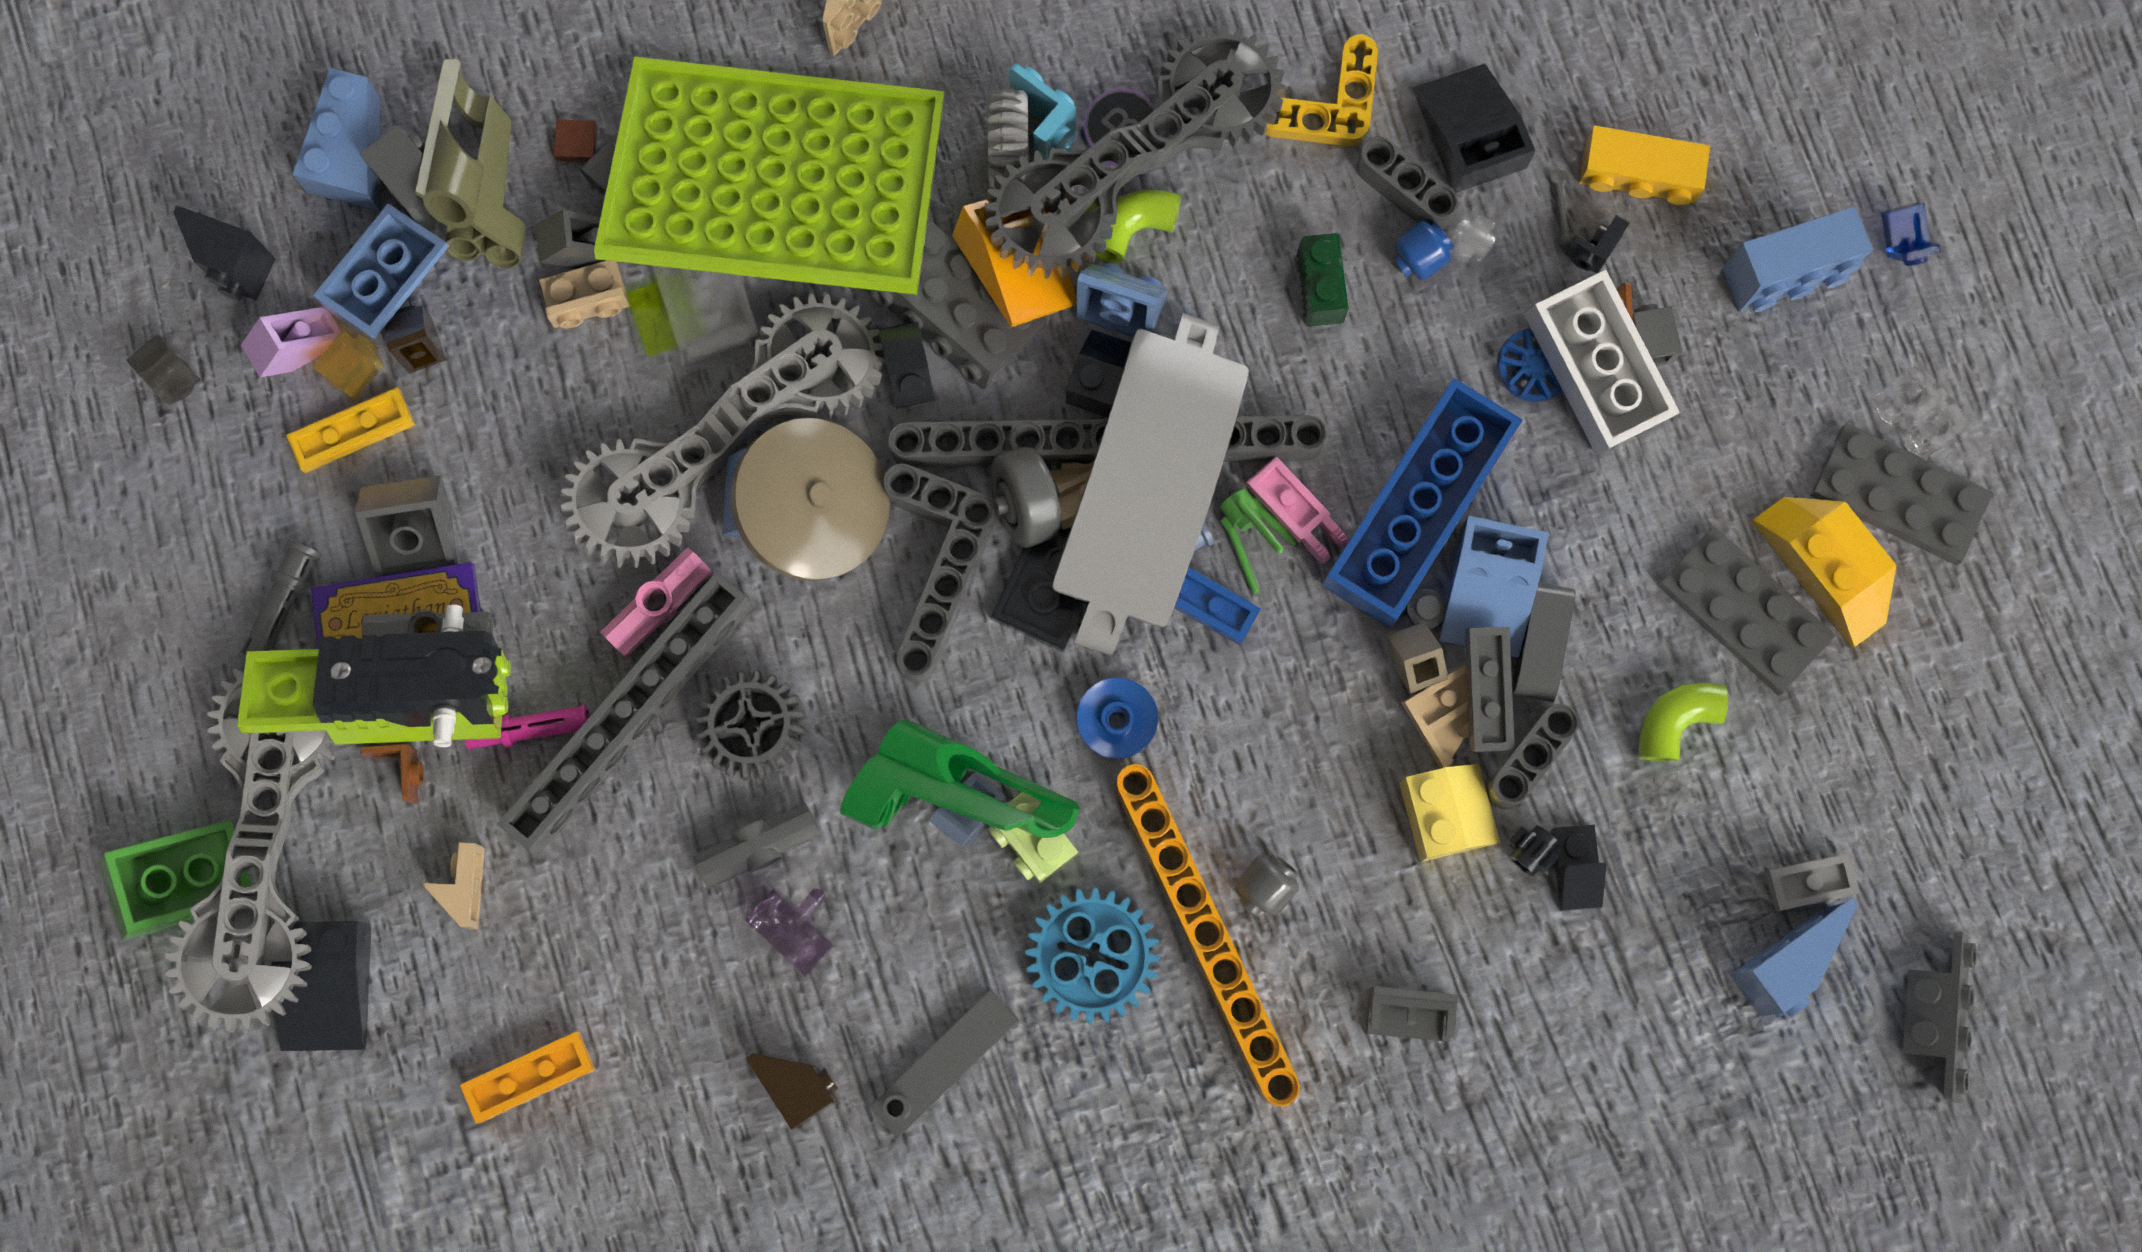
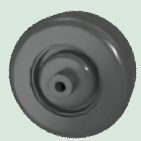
M1022 447L997 455L991 466V481L994 493L992 502L996 514L1001 516L1010 537L1017 545L1024 548L1055 539L1061 529L1059 489L1042 457L1030 447Z

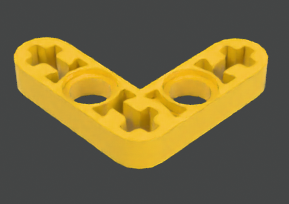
M1359 34L1350 37L1345 42L1341 56L1336 104L1281 98L1283 103L1278 113L1281 118L1278 124H1267L1265 135L1341 146L1361 144L1366 139L1371 121L1378 47L1375 41L1367 35ZM1356 48H1363L1365 55L1361 71L1354 70L1356 55L1354 53ZM1351 82L1361 83L1366 89V94L1360 99L1351 98L1345 92V86ZM1292 111L1298 112L1295 127H1290ZM1310 113L1318 114L1323 119L1324 125L1318 130H1309L1303 125L1302 118ZM1331 116L1336 117L1334 132L1328 131ZM1348 119L1355 120V125L1358 127L1355 133H1348V128L1345 126Z

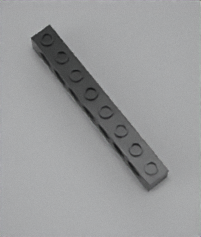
M716 571L501 818L497 825L528 851L539 855L753 608L749 598Z

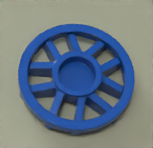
M1528 328L1513 334L1502 345L1497 358L1498 374L1505 388L1515 397L1528 402H1543L1557 395L1562 388L1539 343L1537 349L1533 348L1531 336L1535 337L1532 329ZM1523 337V347L1513 343ZM1507 350L1519 356V359L1515 360L1506 357ZM1505 366L1518 370L1511 379L1507 375ZM1520 376L1527 381L1522 391L1513 385ZM1544 377L1555 387L1553 390L1549 391L1543 379ZM1533 384H1535L1541 394L1533 395L1528 392Z

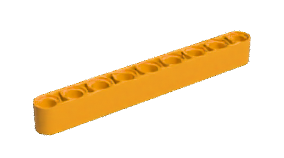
M1128 765L1118 775L1116 784L1117 795L1259 1094L1271 1106L1283 1107L1290 1105L1296 1100L1300 1090V1084L1153 775L1143 765ZM1138 775L1144 779L1146 789L1139 795H1131L1124 789V780L1128 776ZM1148 812L1160 814L1164 821L1163 828L1158 832H1148L1141 824L1142 816ZM1165 849L1176 850L1182 859L1181 866L1174 870L1165 869L1159 862L1160 852ZM1184 886L1195 888L1199 893V903L1191 908L1182 906L1177 900L1178 889ZM1207 923L1216 929L1217 940L1213 945L1205 946L1196 940L1195 929L1198 925ZM1219 961H1227L1235 969V978L1229 984H1222L1214 978L1213 967ZM1246 999L1251 1003L1254 1010L1251 1020L1245 1023L1239 1022L1232 1016L1231 1007L1235 1000ZM1256 1037H1264L1271 1044V1055L1265 1061L1256 1060L1250 1053V1043ZM1275 1075H1282L1290 1084L1289 1094L1281 1100L1273 1098L1268 1090L1269 1081Z

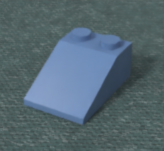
M1090 264L1080 272L1077 280L1076 319L1130 337H1134L1138 329L1155 333L1166 301L1167 287L1161 286L1160 281L1149 276H1139V278L1124 274L1121 268L1112 264H1102L1101 266Z
M1854 898L1825 905L1730 974L1731 978L1760 1016L1775 1014L1778 1018L1786 1013L1792 1016L1810 1003L1807 996L1818 989L1858 906Z

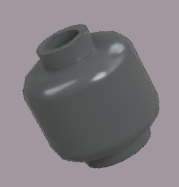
M1272 853L1270 857L1258 855L1237 880L1238 888L1243 894L1239 901L1256 916H1259L1262 911L1269 915H1278L1299 890L1297 880L1295 879L1298 876V872L1275 853Z

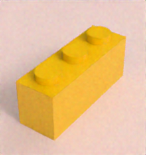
M1594 125L1585 141L1579 184L1590 185L1591 189L1600 192L1611 190L1625 191L1635 198H1649L1651 196L1665 198L1669 203L1675 205L1695 204L1705 189L1711 145Z

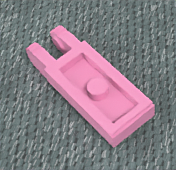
M1275 456L1246 482L1245 486L1299 543L1303 542L1306 549L1320 563L1325 564L1331 556L1325 546L1312 535V532L1319 526L1322 527L1331 541L1339 547L1343 548L1349 542L1345 533L1329 517L1331 513L1278 457Z

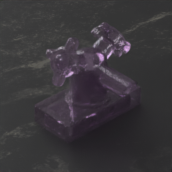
M819 888L812 889L796 908L792 907L773 889L745 919L753 930L755 929L786 958L788 963L793 964L806 977L835 947L807 921L825 900V893Z

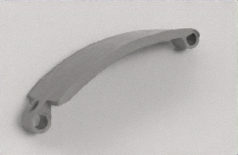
M1181 313V320L1173 340L1144 329H1138L1133 337L1104 432L1052 583L1054 591L1088 602L1084 609L1078 634L1073 643L1112 656L1127 616L1161 628L1169 622L1212 500L1249 372L1245 365L1213 354L1219 325Z

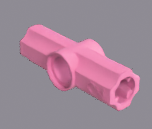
M687 547L653 581L643 584L638 589L636 598L600 633L627 658L661 624L667 623L674 618L678 607L713 574L712 570ZM657 594L666 596V604L662 609L658 611L648 610V601L651 597Z

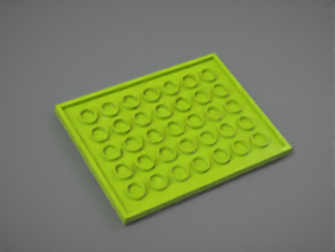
M634 56L594 247L595 259L917 295L944 105V91Z

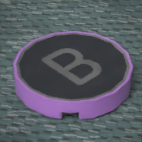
M1119 88L1104 92L1093 100L1085 113L1083 131L1087 147L1091 148L1111 130L1139 124L1156 107L1148 97L1135 90ZM1104 161L1109 165L1118 166L1112 161Z

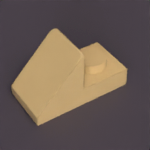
M459 843L458 853H453L450 865L451 876L456 878L455 884L423 883V886L460 927L478 930L485 847L476 843Z

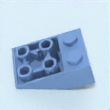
M1468 515L1460 528L1439 642L1466 648L1465 629L1509 627L1511 658L1518 659L1542 572L1549 532Z

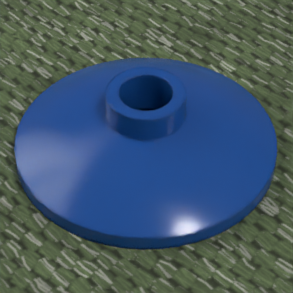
M1108 678L1094 684L1083 695L1077 710V727L1085 744L1095 753L1111 759H1124L1143 751L1152 741L1158 726V710L1153 697L1142 685L1126 678ZM1113 714H1121L1125 719V723L1121 727H1113L1109 722V718Z

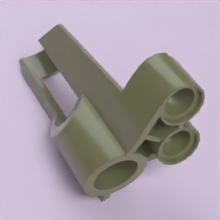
M456 58L443 60L415 193L423 198L424 206L429 214L437 221L447 225L445 242L449 245L446 252L450 256L459 260L470 261L483 254L496 267L513 268L520 264L526 226L519 218L503 208L512 121L491 95L489 97L480 96L467 85L460 73L461 63ZM452 102L470 123L483 129L477 160L473 159L463 150L447 127Z

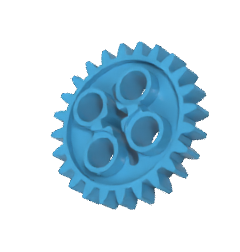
M1098 888L1093 889L1091 899H1085L1082 891L1077 889L1076 902L1073 903L1066 896L1061 895L1062 908L1060 910L1048 904L1046 909L1051 918L1048 921L1038 917L1035 919L1037 925L1042 929L1041 934H1028V938L1037 943V948L1025 950V955L1036 958L1037 963L1027 967V973H1039L1040 978L1032 984L1033 989L1046 987L1048 991L1043 996L1042 1002L1046 1003L1055 998L1058 1001L1055 1009L1056 1014L1062 1012L1065 1007L1071 1008L1070 1019L1073 1022L1080 1012H1085L1088 1024H1092L1095 1013H1100L1104 1022L1109 1023L1110 1010L1115 1009L1121 1017H1124L1125 1008L1123 1004L1125 1002L1137 1008L1140 1004L1135 993L1137 991L1144 994L1150 993L1151 990L1143 983L1144 978L1156 979L1158 975L1148 968V964L1160 961V956L1149 953V948L1156 946L1159 940L1154 938L1146 939L1145 936L1153 927V924L1146 923L1140 925L1138 920L1143 910L1139 909L1130 914L1127 911L1130 899L1127 897L1120 905L1114 903L1115 891L1112 890L1106 900L1100 899ZM1074 919H1084L1089 923L1091 934L1087 939L1075 941L1068 935L1067 926ZM1122 931L1128 935L1131 942L1129 950L1125 953L1117 954L1108 948L1107 938L1112 932ZM1064 942L1085 951H1089L1092 945H1097L1100 947L1099 954L1101 956L1126 962L1128 969L1122 970L1100 961H1096L1094 967H1089L1086 965V958L1084 956L1060 950L1057 948V944ZM1070 958L1077 963L1079 972L1073 980L1062 981L1055 975L1054 968L1059 960ZM1110 971L1115 974L1118 979V987L1113 993L1103 994L1095 988L1094 978L1098 973Z

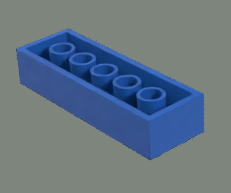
M1453 378L1329 572L1322 587L1391 629L1523 419L1456 378Z

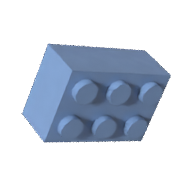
M1852 207L1744 242L1726 263L1722 271L1738 311L1741 312L1753 308L1754 312H1760L1774 306L1777 303V299L1789 296L1791 300H1796L1812 293L1814 287L1826 284L1827 288H1833L1844 284L1850 280L1849 275L1863 266L1862 261L1873 251V248L1856 207Z

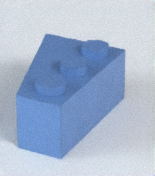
M329 68L292 176L306 193L380 212L378 179L360 156L363 150L380 138V96L367 77Z

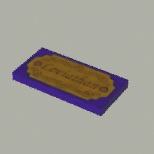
M472 562L310 588L318 649L320 637L333 636L336 639H341V636H355L356 638H362L364 615L414 614L420 610L445 613V607L448 605L461 606L463 613L481 612L475 564ZM426 624L419 633L437 632V624Z

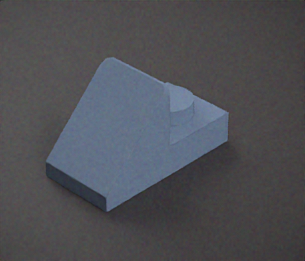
M973 773L963 783L1003 802L1006 796L976 773ZM939 807L930 819L933 825L961 846L970 845L986 825L943 807Z

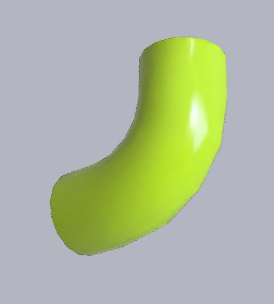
M1138 189L1118 196L1116 198V224L1110 225L1113 227L1112 238L1104 239L1106 241L1104 253L1094 250L1095 258L1110 263L1123 262L1131 236L1145 228L1173 233L1178 219L1181 194L1166 190Z
M1704 682L1684 684L1659 696L1645 714L1639 737L1638 759L1653 762H1678L1680 760L1681 736L1688 726L1694 723L1721 725L1724 723L1728 710L1727 686L1725 684Z

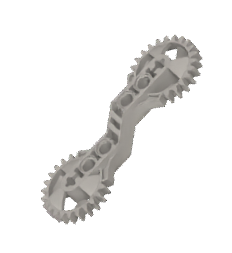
M809 294L808 303L805 305L797 297H794L792 310L780 304L778 309L779 317L769 314L766 324L768 327L761 326L760 340L755 341L754 363L749 374L730 386L696 426L674 441L667 443H654L634 438L630 449H625L621 439H618L616 450L610 451L606 444L601 443V455L598 457L593 452L586 451L587 465L579 461L574 462V472L576 475L566 474L565 485L568 488L561 489V500L566 502L561 505V516L569 517L565 520V530L576 531L573 535V543L578 545L587 541L585 555L590 556L595 551H600V563L602 564L610 556L616 557L617 568L622 567L625 558H630L634 568H638L640 557L643 556L651 564H655V552L657 550L668 557L670 555L668 542L680 546L682 543L680 532L688 533L690 530V522L687 519L694 518L696 494L701 483L720 471L727 463L728 456L737 452L755 431L774 418L783 415L816 418L819 409H824L827 418L831 419L833 409L837 407L845 416L848 414L849 402L855 407L860 408L863 396L868 398L873 396L875 388L873 385L880 384L882 374L879 371H883L885 359L881 357L884 353L882 343H876L880 336L879 329L868 330L872 318L869 316L859 320L860 307L856 306L850 311L845 310L844 298L836 306L831 305L829 294L825 295L822 303H817L814 295ZM831 318L840 321L835 334L826 330ZM795 320H798L810 332L798 341L787 326ZM838 366L844 371L854 387L845 393L830 380L836 374ZM793 374L798 380L787 381L780 375ZM760 395L767 401L756 403L750 400L749 397ZM693 454L701 458V461L691 464L683 460V457ZM602 466L617 479L610 485L609 490L605 488L595 473ZM662 476L670 482L667 485L658 486L650 480L654 477ZM649 519L661 535V537L654 541H651L639 528ZM612 524L622 529L614 545L605 542Z
M237 669L232 670L237 680L234 684L225 681L220 683L227 692L225 697L212 696L211 698L220 707V710L207 713L211 720L218 722V725L207 729V732L211 737L221 738L212 745V748L216 753L225 752L219 761L234 775L240 784L243 795L240 818L226 852L224 875L220 884L207 898L190 909L195 919L192 925L183 921L178 923L186 933L183 938L170 937L169 941L178 946L179 949L178 952L165 955V959L176 963V968L165 972V977L179 980V983L169 990L170 994L174 996L186 995L178 1005L179 1008L185 1011L196 1006L191 1017L193 1020L199 1022L209 1014V1028L215 1030L221 1021L224 1020L225 1029L230 1033L235 1031L238 1021H241L242 1026L248 1032L253 1030L254 1018H258L266 1026L270 1025L268 1012L274 1010L284 1016L286 1012L281 1004L284 999L296 1003L299 1000L291 991L293 986H307V983L298 977L299 971L311 969L312 965L300 960V956L311 952V947L297 943L307 934L303 928L291 930L299 918L284 904L278 895L275 885L277 862L290 827L292 803L295 797L308 782L324 772L319 761L322 757L334 761L335 757L329 750L330 745L343 746V744L335 745L326 730L277 732L282 742L275 740L276 732L241 733L237 727L238 718L227 719L228 716L238 717L244 674ZM249 749L248 758L246 762L243 760V757ZM275 752L282 753L283 759L277 768L272 770L263 769V761L267 755ZM271 792L277 794V802L273 808L265 811L258 809V801L262 795ZM252 867L258 868L260 871L258 881L250 887H242L240 885V876L243 871ZM245 909L253 910V923L246 929H236L234 926L236 915ZM271 917L276 921L274 922L272 928L269 931ZM233 937L239 940H243L241 942V950L240 945L232 941ZM241 952V955L246 957L248 962L247 964L239 965L237 972L229 963L230 960L238 959ZM186 956L213 958V962H186ZM265 961L292 962L291 968L265 966L264 964ZM221 976L231 984L214 1005L208 1009L201 1003L217 978ZM250 983L262 1005L259 1009H256L247 987Z

